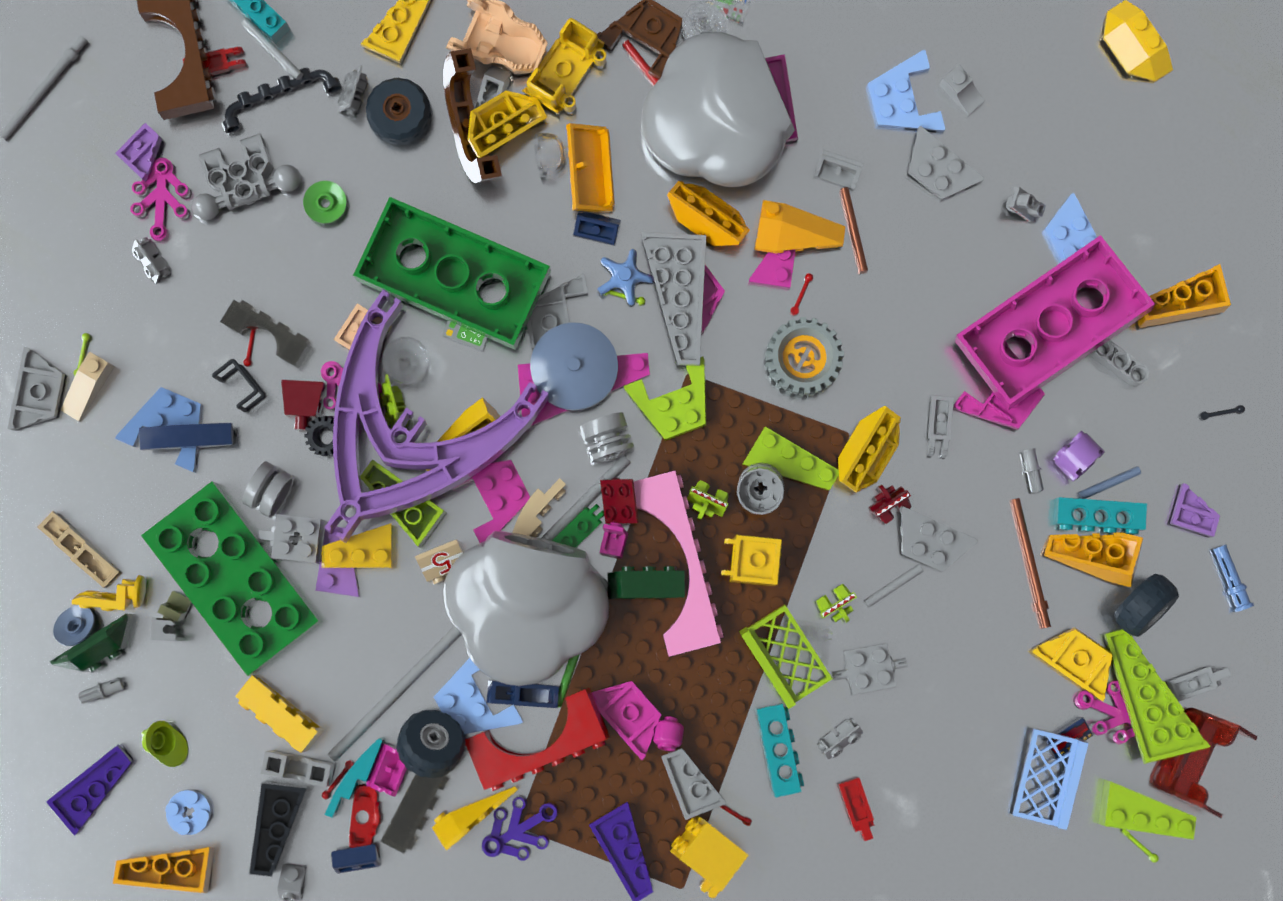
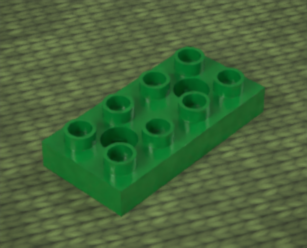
M389 197L353 276L358 282L379 291L384 290L390 296L516 350L551 273V269L547 264ZM412 244L423 246L426 253L425 261L416 268L404 267L400 261L401 251L406 246ZM492 278L501 280L506 289L503 299L496 303L484 302L479 292L481 284Z
M211 481L141 535L247 676L256 674L323 622L276 559L271 558L272 554L263 542L258 539L256 533L218 483ZM201 531H211L217 535L218 548L211 557L198 556L194 551V539ZM254 600L267 601L271 607V619L264 627L251 626L246 619L247 607Z

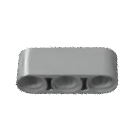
M1111 340L1103 344L1106 348L1105 354L1099 353L1098 349L1090 353L1096 361L1130 386H1139L1149 378L1148 368ZM1116 357L1123 360V367H1118L1115 364ZM1134 370L1140 372V381L1133 378Z

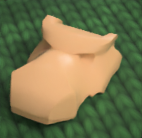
M467 0V7L476 11L464 40L461 41L451 37L446 49L456 51L471 48L474 61L481 64H502L515 75L532 73L535 68H538L545 53L547 41L534 23L525 22L516 17L512 9L505 2L499 0Z

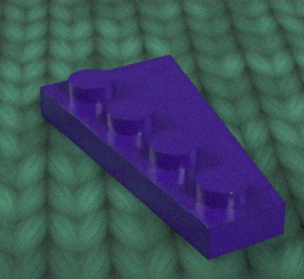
M117 744L49 798L46 803L75 836L131 764L132 759Z

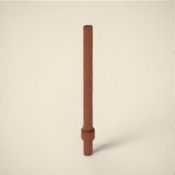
M1020 498L1013 499L1011 502L1036 603H1034L1035 610L1039 612L1042 629L1051 627L1047 612L1049 606L1047 600L1045 601L1021 501Z

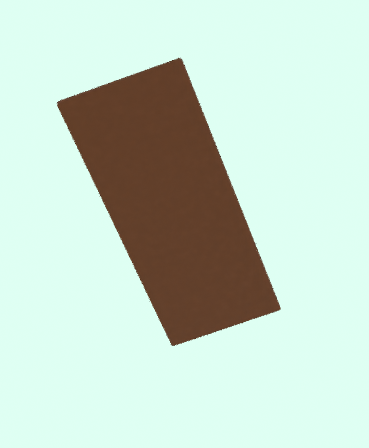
M689 374L685 376L681 388L692 384ZM706 380V426L666 441L662 438L648 478L675 471L676 475H681L684 488H680L682 497H688L692 486L695 487L700 480L710 485L707 494L715 497L717 490H723L728 493L727 503L729 504L722 517L713 514L711 518L704 514L702 519H699L697 517L700 512L692 509L694 504L689 501V509L686 510L687 517H692L695 530L691 531L693 540L698 539L701 552H697L699 561H704L706 573L703 574L704 581L709 582L712 595L708 596L710 604L715 603L718 616L714 617L716 625H720L723 638H720L721 643L668 656L663 635L673 626L684 608L689 589L688 564L681 544L673 532L655 516L637 509L639 523H630L622 559L617 558L612 572L621 571V567H635V571H643V567L655 566L656 571H664V567L677 566V571H685V597L608 599L609 617L605 629L596 643L587 651L581 653L565 698L587 688L594 692L632 681L662 714L660 720H664V717H674L678 719V723L683 725L682 744L680 747L675 748V750L682 748L719 793L764 671L739 631L745 627H750L784 604L787 607L829 493L828 490L782 477L784 494L779 506L770 513L754 514L742 506L737 495L739 477L748 467L742 464L764 427H767L838 469V457L848 442L849 433ZM758 482V486L755 487H758L759 491H763L764 487L767 486H763V482ZM736 535L781 539L777 585L765 586L730 582V576L721 575L722 570L731 571L733 544H725L724 539H734ZM785 612L776 616L774 625H781ZM761 626L754 631L758 637L768 639L770 627ZM773 629L771 640H775L779 629ZM761 641L766 648L767 642ZM770 643V646H769V650H768V653H769V654H770L771 649H772V646H773L772 643ZM566 699L563 701L546 749L558 740L566 726L568 717ZM601 715L610 736L604 740L606 744L596 749L589 746L584 749V754L574 758L572 754L565 756V761L558 765L552 766V763L544 765L545 770L536 773L526 800L527 805L522 810L519 824L539 813L541 806L545 803H554L558 808V816L550 822L543 820L527 831L539 836L545 835L549 840L610 862L589 824L628 801L649 877L678 889H683L691 868L671 853L670 850L672 849L673 841L678 836H682L686 830V824L692 818L685 820L661 756L673 751L659 749L652 738L646 756L641 760ZM548 807L546 813L553 815V809ZM712 810L697 816L708 822Z

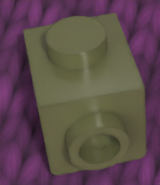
M172 591L167 602L160 605L157 613L163 615L162 618L164 620L181 621L185 618L191 601L187 596Z

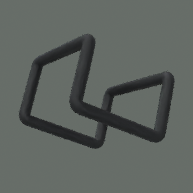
M230 359L212 374V377L219 382H223L238 370L254 390L236 405L239 410L247 412L265 398V392L242 364H238L235 359ZM232 363L235 367L222 377L218 376ZM258 392L261 394V396H259L246 408L242 406L251 398H253Z

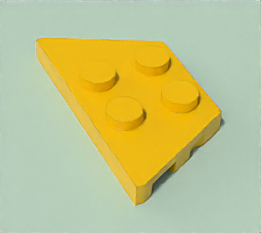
M1074 627L1032 649V653L1101 701L1105 700L1112 653Z

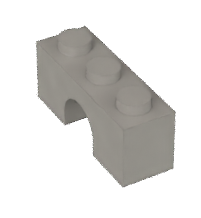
M268 750L265 751L260 774L279 778H292L304 781V783L328 787L331 785L335 763Z

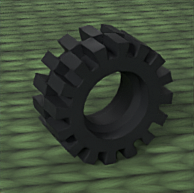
M334 416L314 418L313 421L308 423L310 426H307L305 429L308 431L307 434H304V438L308 439L305 443L311 446L309 450L315 451L314 454L332 455L333 440L329 444L322 443L319 439V432L322 428L327 427L333 433Z

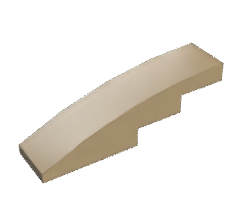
M52 510L37 526L59 549L70 557L72 562L103 588L119 573L95 547L55 511Z

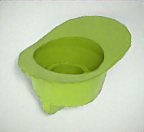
M156 721L147 730L141 732L144 750L165 766L176 767L185 761L188 755L187 741L182 734L166 721Z

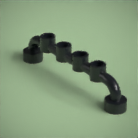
M302 68L300 71L303 73V76L299 80L295 78L290 80V77L286 75L278 78V85L270 88V85L267 83L258 86V93L250 96L248 91L241 92L237 95L238 101L230 104L226 109L225 120L222 122L225 133H234L241 129L239 119L233 117L237 110L251 108L260 101H269L275 95L289 93L295 87L309 85L318 78L325 79L322 85L327 94L335 93L342 88L339 78L333 77L326 70L319 69L310 72L309 68Z

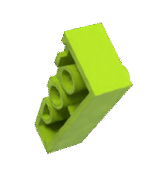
M1104 780L1099 816L1100 825L1194 840L1197 817L1111 781Z

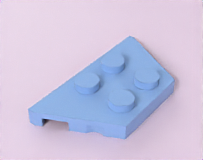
M1072 193L1043 230L1060 263L1097 238L1075 193Z

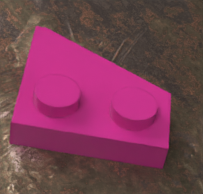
M796 249L784 250L783 253L778 254L768 252L749 278V283L790 289Z

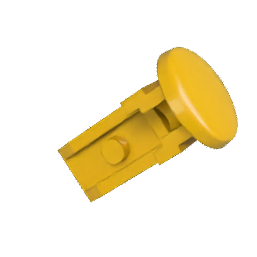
M138 575L136 581L122 579V584L117 585L116 593L90 590L81 592L72 599V604L79 605L80 608L99 607L103 611H113L114 609L125 610L131 604V600H133L134 608H139L144 601L146 593L145 577Z

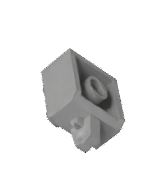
M277 514L275 526H271V531L259 530L258 539L269 541V546H272V559L319 564L325 520ZM300 533L299 536L302 537V541H299L296 545L297 542L294 541V537H297Z

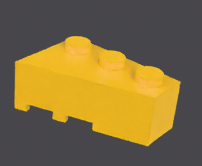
M391 523L351 536L347 543L338 540L323 545L321 568H391Z

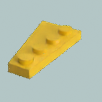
M398 0L388 10L383 20L373 28V32L368 38L363 40L361 46L401 64L431 0Z

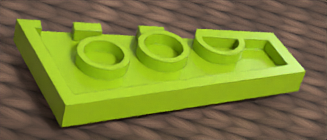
M764 427L742 464L748 467L756 463L770 464L777 468L782 477L828 491L839 475L838 469L767 427Z

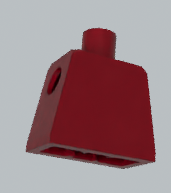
M281 380L284 413L287 417L295 418L294 430L306 431L308 418L314 419L320 416L327 385L324 382Z

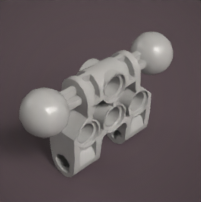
M261 133L240 140L244 158L241 161L236 160L227 165L220 148L199 154L207 183L212 189L222 194L215 197L207 193L197 195L192 201V212L198 219L211 220L216 217L220 208L227 206L231 210L245 204H253L256 200L271 196L270 191L277 188L285 192L293 191L298 188L301 182L300 172L296 167L287 164L278 167L274 176L269 177L273 164ZM258 163H265L261 169H256ZM244 169L241 176H235L238 170ZM219 176H223V181L215 184V180ZM245 189L251 190L247 196H242V192Z

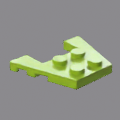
M703 356L700 357V366L686 365L692 382L689 386L651 400L642 379L624 386L626 392L665 441L706 426L705 359Z

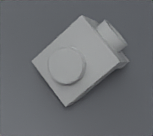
M283 864L277 887L280 899L283 901H301L305 867Z

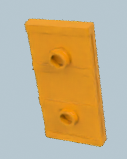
M569 123L566 125L568 137L572 210L600 213L612 212L615 201L609 129L603 126Z

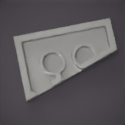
M682 748L661 756L685 820L727 804Z

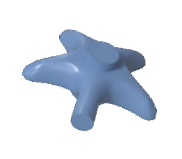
M635 249L629 251L628 258L623 263L615 262L607 257L601 259L602 265L612 275L608 282L597 288L601 296L613 288H620L625 294L627 303L632 306L635 304L636 284L640 282H654L652 275L646 274L637 268V252Z

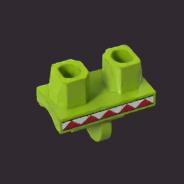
M701 480L695 487L692 486L687 500L694 504L692 509L700 512L697 518L702 519L704 514L711 518L713 514L722 517L729 504L727 503L728 493L723 490H717L715 497L707 494L710 485Z
M841 584L833 589L838 598V601L834 604H831L826 595L815 601L820 611L818 614L821 619L837 610L838 613L832 616L835 622L843 619L845 623L850 621L848 614L854 611L851 605L845 609L842 607L857 598L854 592H850L844 584Z

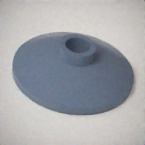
M79 605L70 607L62 612L53 628V635L56 641L64 646H74L84 641L92 632L95 624L93 612L89 608H80Z

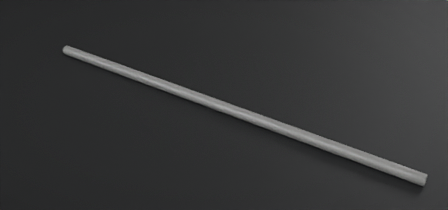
M626 456L620 457L541 539L552 541L601 493L600 480L616 478L631 463ZM453 626L327 755L333 761H336L462 633Z

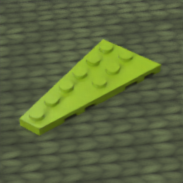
M1123 629L1106 633L1104 635L1108 650L1112 653L1111 661L1143 763L1147 764L1209 748L1208 742L1200 735L1196 725L1188 718L1181 704L1164 680L1162 681L1156 673L1154 666L1146 659L1134 638Z

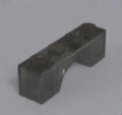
M233 300L220 322L242 336L253 329L271 332L277 344L276 355L299 369L312 347L307 343L309 339L298 332L296 336L288 332L290 328L281 322H278L276 325L270 321L272 317L262 311L259 313L251 310L253 306L244 300H241L240 303Z

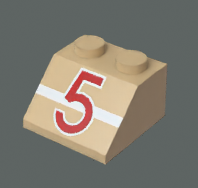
M456 539L415 556L426 581L429 583L433 581L435 585L445 581V576H447L454 562L464 553L461 542Z

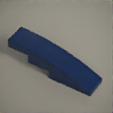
M233 423L139 428L140 450L193 449L233 445Z

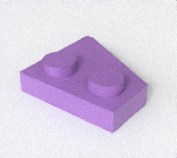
M144 123L115 154L141 179L146 181L162 138Z

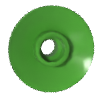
M331 181L314 183L307 189L303 198L306 214L313 221L322 224L338 220L345 212L347 205L344 191L338 184ZM324 201H330L328 207L322 206Z

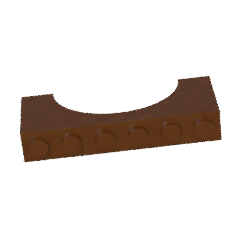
M137 0L139 14L145 22L158 21L171 25L181 33L185 44V59L179 75L170 85L154 92L157 111L163 120L214 109L213 100H216L213 87H210L209 84L212 76L209 67L206 68L205 65L208 55L206 49L202 48L201 41H204L202 29L198 28L197 22L200 21L198 9L194 7V2L197 0Z

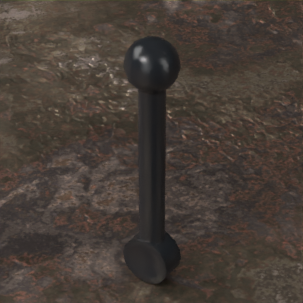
M1238 405L1237 408L1211 413L1204 411L1200 413L1199 417L1201 420H1207L1213 416L1235 412L1243 413L1245 407Z

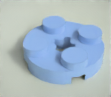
M184 790L175 794L170 799L165 808L166 819L169 826L178 834L193 835L204 830L209 824L212 806L209 799L203 793L195 790ZM186 806L189 809H194L191 819L188 816H184V808Z

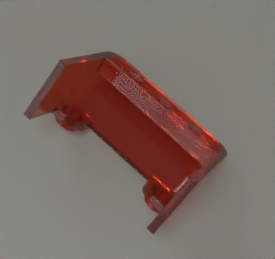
M1190 707L1185 709L1184 712L1191 722L1196 725L1198 732L1208 742L1210 747L1160 760L1152 782L1162 792L1221 818L1223 814L1206 805L1209 794L1205 787L1198 784L1216 744L1222 747L1230 746L1235 741L1237 734L1253 740H1257L1258 736L1238 724Z

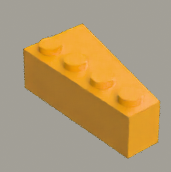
M1218 264L1168 289L1150 295L1149 297L1155 305L1151 312L1138 320L1139 328L1225 312L1231 306L1221 265Z
M207 847L117 860L113 884L208 893L214 848Z

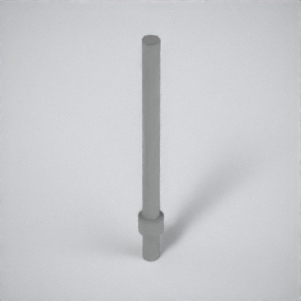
M80 36L71 48L68 47L64 51L62 59L0 133L3 139L7 140L68 64L71 61L74 62L79 56L77 53L87 42L83 36Z

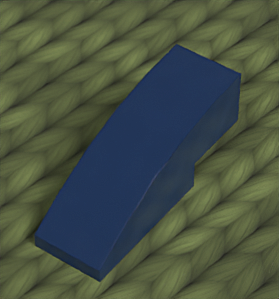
M488 680L486 703L557 708L559 686L543 684L514 686Z

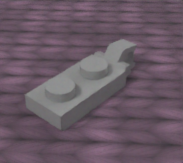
M1208 666L1168 680L1167 683L1169 689L1179 702L1218 688V686L1222 685L1221 679L1232 675L1229 667L1216 670L1215 666Z

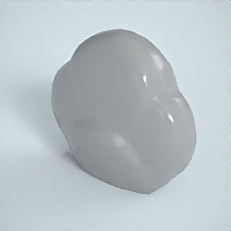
M723 32L698 34L688 38L676 47L666 61L662 77L648 92L641 114V130L644 142L649 152L659 163L676 174L703 177L714 184L725 187L749 185L765 176L775 166L783 152L786 140L795 131L758 41L743 40Z
M493 531L486 541L471 547L454 562L444 583V604L450 620L462 633L467 653L478 669L493 680L507 685H531L549 679L562 668L568 659L587 651L596 643L608 621L609 602L603 582L589 565L590 561L586 551L541 538Z

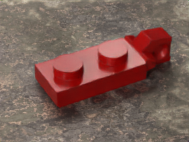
M857 777L839 783L838 787L855 832L860 831L864 841L873 839L870 827L875 826L874 818L860 778Z

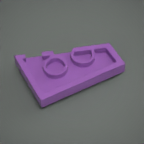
M336 527L334 529L335 535L330 534L325 529L323 545L340 540L336 535L338 532L342 534L345 528ZM320 558L315 591L360 597L356 569L321 568Z

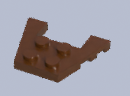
M641 0L619 20L612 22L603 32H599L597 36L598 39L604 42L606 48L612 50L620 36L625 33L658 53L659 56L649 69V74L659 80L662 77L668 57L676 48L683 18L654 0Z

